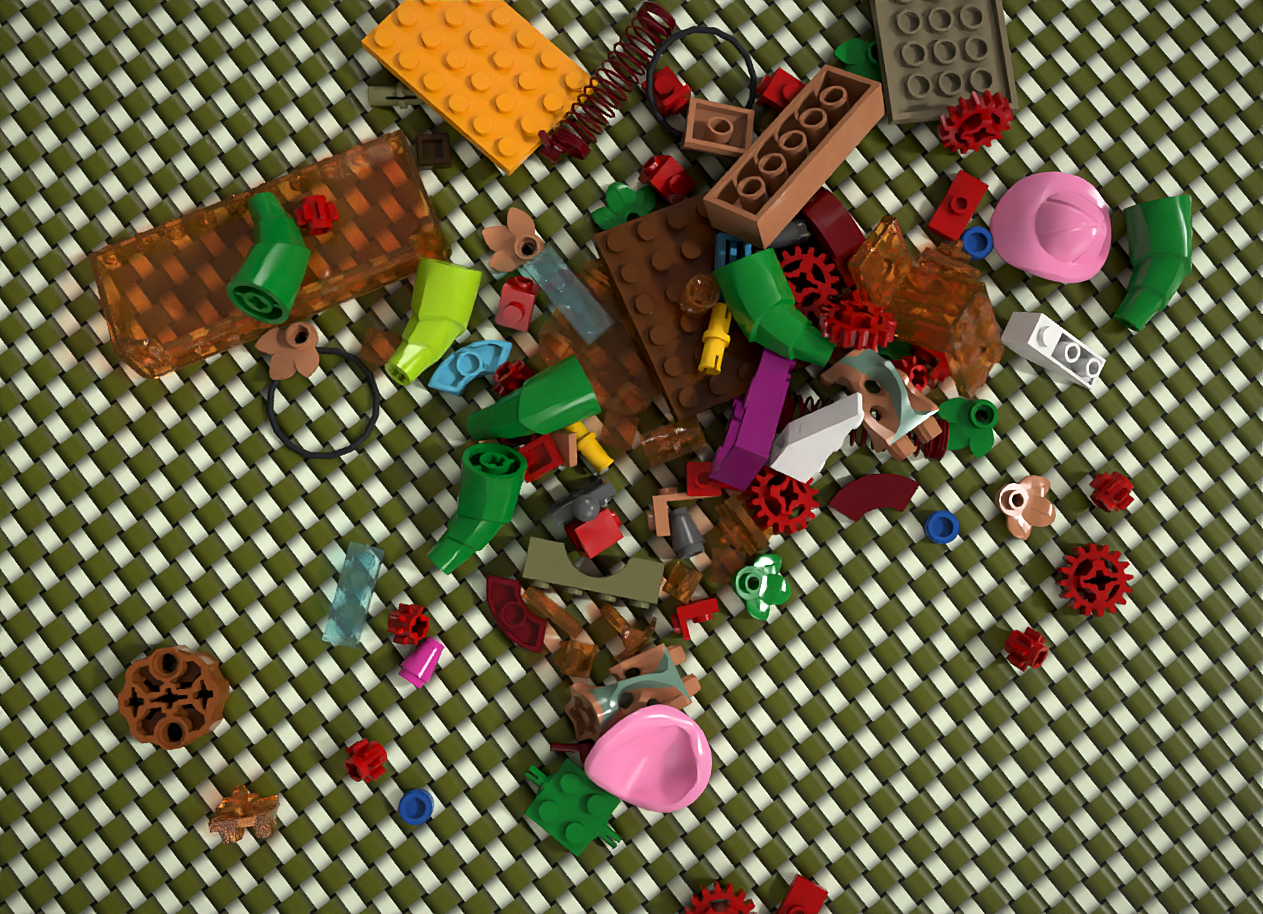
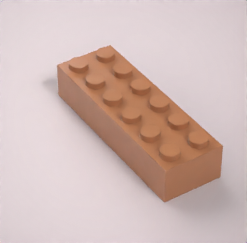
M825 64L704 196L703 202L711 227L765 250L883 117L885 109L881 83Z

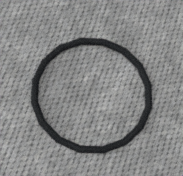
M692 26L673 33L656 49L646 71L645 94L652 114L668 133L682 139L683 132L671 127L658 112L652 94L653 71L661 54L677 39L693 33L714 34L732 43L744 58L750 75L749 99L745 109L751 110L755 102L757 76L750 54L735 37L716 27Z
M316 347L318 354H337L354 362L367 376L373 393V411L364 433L349 446L331 453L310 452L293 444L279 429L273 411L274 393L280 380H272L268 388L266 412L273 432L288 449L311 459H334L353 452L370 436L379 417L380 393L373 373L357 356L339 348Z

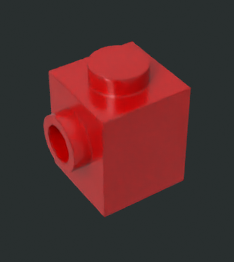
M600 507L598 516L592 521L583 522L576 520L563 527L579 556L589 559L624 537L619 529L621 527L619 517L613 510L605 507Z

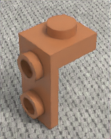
M678 487L658 489L659 495L652 496L653 510L647 511L649 531L655 530L656 537L670 536L667 502L719 496L690 497L687 495V492L679 493Z

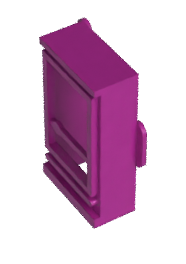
M764 347L755 377L751 378L746 394L732 399L729 410L733 411L723 446H719L715 453L708 478H713L745 491L767 462L790 383L788 382L791 378L790 372L795 367L797 359L789 360Z

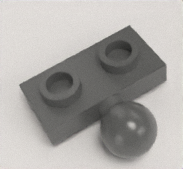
M604 474L548 505V509L557 526L563 522L565 525L571 524L576 520L589 522L598 516L600 507L607 504L612 499L611 496L617 492L608 476Z

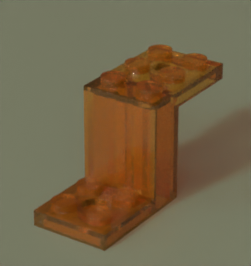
M884 215L848 263L863 303L871 302L877 305V307H883V313L889 312L893 314L892 319H897L893 339L944 353L958 395L971 400L978 388L983 387L987 375L995 363L1000 362L1004 354V345L1001 341L998 324L995 320L985 282L913 266L897 218Z

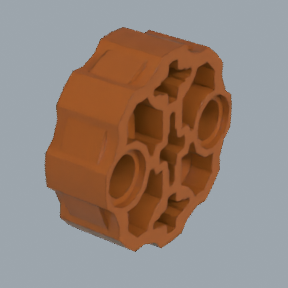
M174 645L156 649L154 653L145 658L136 660L126 671L124 688L118 694L119 713L126 718L129 724V733L142 744L150 742L159 745L163 750L179 749L213 732L223 720L222 712L225 703L230 698L229 681L222 676L219 670V661L207 651L199 652L188 648L186 645ZM169 654L174 655L177 660V667L174 671L167 664ZM188 682H193L192 686H188ZM205 689L212 690L213 697L205 695ZM171 693L188 696L179 700L162 698V696ZM137 697L143 698L144 703L138 702ZM174 723L179 724L182 728L183 734L181 739L173 734L172 727Z

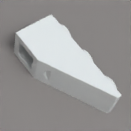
M1013 312L1000 339L1001 343L1021 357L1089 390L1093 389L1106 362L1105 359L1043 313Z
M854 393L788 423L772 443L770 467L806 484L814 473L817 474L822 470L829 455L841 448L847 434L852 429L855 430L860 426L864 418L862 394Z

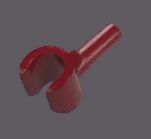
M540 130L538 136L543 143L540 155L554 165H557L558 157L561 153L565 154L566 148L552 138H549L545 130Z
M585 740L572 744L551 743L550 751L579 752L581 763H585L595 742L593 740Z

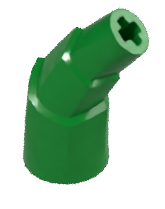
M261 192L253 196L248 202V209L255 225L253 228L254 245L251 246L240 267L228 283L226 293L230 301L248 316L269 324L285 323L289 318L294 306L311 250L306 248L295 219L288 216L275 194Z
M1190 195L1161 198L1123 209L1130 263L1134 266V270L1127 286L1128 293L1113 317L1133 331L1139 332L1158 311L1164 310L1185 276L1191 274L1192 203Z
M773 247L736 260L711 272L719 292L749 342L755 341L789 360L796 358L821 367L827 364L836 343H831L830 337H822V331L812 326V321L794 307L795 298Z
M572 354L525 380L523 386L500 398L495 404L472 412L467 418V430L476 441L498 438L511 439L536 433L546 435L600 414L601 408L584 370L575 355Z
M479 443L470 446L463 452L456 509L448 521L447 530L427 553L430 560L446 575L451 574L475 552L481 551L504 524L510 523L527 470V460L519 451L501 444Z

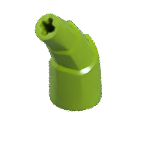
M419 257L411 300L413 312L402 334L403 341L385 364L386 372L395 382L403 386L410 385L427 367L442 357L455 338L466 331L483 271L446 261Z

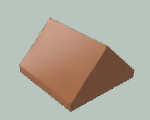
M690 97L680 149L737 161L752 145L755 111Z

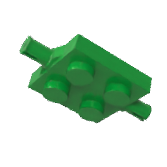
M568 757L557 771L551 773L548 777L533 764L529 766L528 769L532 773L526 770L523 776L539 788L535 799L525 810L524 814L577 857H579L589 842L597 837H600L612 849L617 847L615 841L620 843L622 837L608 827L607 824L610 815L621 802L619 798L596 785L588 778L584 770Z

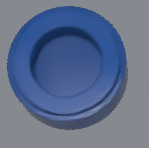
M971 227L960 236L958 250L965 259L980 261L992 251L993 237L983 227Z
M945 510L930 513L925 518L923 524L925 536L936 544L952 542L957 537L960 528L956 516Z
M411 789L403 795L399 802V814L408 824H423L434 811V799L425 789Z

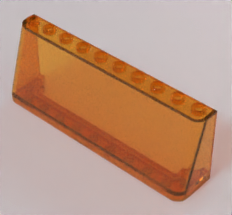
M399 129L362 145L354 146L332 157L324 158L300 170H294L270 182L262 183L240 194L232 195L225 200L200 208L175 220L167 221L165 224L145 232L137 233L133 237L113 245H107L98 251L90 253L89 258L114 354L141 377L154 379L259 338L273 328L286 327L416 274L419 257L446 261L452 255V249L403 130ZM271 192L275 194L288 216L296 221L294 210L302 209L301 199L311 195H324L327 202L333 201V205H336L339 221L332 222L333 230L331 232L317 236L309 235L307 229L302 230L301 226H298L305 246L311 250L289 318L285 323L269 324L258 321L240 311L228 298L226 287L240 267L249 249L254 245L253 228L255 225L248 209L249 200L258 193Z

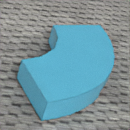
M482 340L462 347L448 355L439 364L431 376L428 386L461 397L466 387L475 379L486 375H494L498 367L508 361L513 344L500 340Z

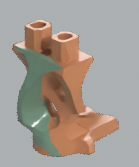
M877 345L875 350H865L863 348L857 350L855 348L819 376L818 382L826 391L840 384L847 387L851 394L857 392L862 394L864 418L861 423L867 430L875 451L879 453L886 448L899 463L917 450L906 435L909 431L913 430L923 445L942 432L937 421L932 416L939 411V408L913 386L906 373L900 369L896 370L891 361L885 360L877 354ZM874 380L880 385V392L877 394L869 392L864 386L865 382ZM870 410L879 413L881 419L879 421L875 420Z
M662 643L607 670L609 675H613L617 681L614 684L590 686L585 682H577L571 685L572 698L565 705L564 709L573 722L577 741L592 738L596 743L600 737L623 718L641 708L647 707L648 700L653 698L658 704L669 705L678 710L692 703L690 697L701 690V686L693 673L680 678L675 666L686 661V654L682 646L677 644L666 647ZM630 668H637L640 670V675L626 678L625 672ZM625 692L630 693L632 699L629 707L626 709L621 708L619 703L620 696Z

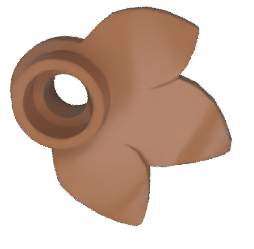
M511 207L509 209L507 226H492L482 230L487 246L495 252L488 265L496 271L512 272L521 265L533 266L539 263L544 256L545 247L541 238L535 234L533 219L518 208ZM525 246H533L534 252L531 255H524L522 250Z
M306 322L293 323L287 329L273 328L262 335L255 345V348L259 351L272 355L269 367V374L272 380L288 379L297 371L304 377L309 378L319 365L320 357L316 350L319 341L318 332L311 324ZM300 336H307V340L301 344L297 343V340Z
M1029 475L1021 479L1018 484L1008 483L997 491L995 495L996 507L1006 516V528L1014 537L1027 540L1031 532V526L1046 527L1055 521V509L1052 503L1044 498L1051 485L1048 479L1042 476ZM1015 495V504L1013 505L1012 498Z

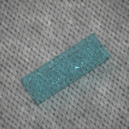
M550 245L523 266L524 270L588 346L614 325V321Z
M350 541L322 640L353 649L358 648L385 549Z

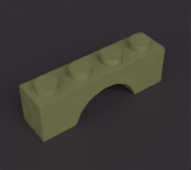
M530 537L522 577L529 578V585L549 589L550 583L563 585L562 592L582 595L584 589L597 592V599L615 602L616 596L629 598V605L649 609L650 603L657 604L665 563L631 557L618 572L605 577H595L583 573L572 563L568 555L566 543Z

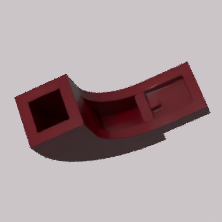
M821 186L795 217L804 218L807 232L818 241L831 264H835V271L843 286L850 288L877 272V269L863 244L866 239L852 216L829 190Z

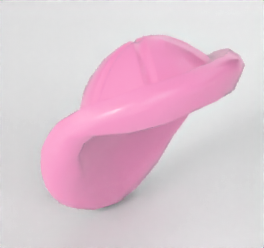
M1057 171L1042 172L1018 181L1000 199L990 221L993 246L1005 262L1032 275L1061 283H1080L1095 276L1103 267L1111 246V222L1103 198L1092 184L1081 177Z
M656 704L629 714L600 737L585 760L584 772L596 785L625 802L647 811L670 813L689 806L704 791L711 776L712 755L705 734L698 724L674 707Z

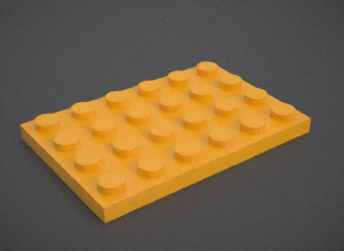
M405 0L361 40L364 50L508 176L542 144L538 132L545 130L549 137L553 130H555V127L560 126L559 121L566 120L565 113L572 111L571 105L575 102L579 103L577 97L579 94H584V86L590 85L589 80L591 76L503 0ZM592 80L593 86L597 87L598 82ZM592 88L586 89L588 95L594 92ZM580 97L582 103L587 99L586 97Z

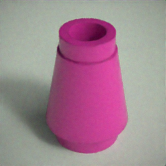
M427 636L425 641L400 664L402 669L398 675L421 689L425 682L429 683L445 646Z

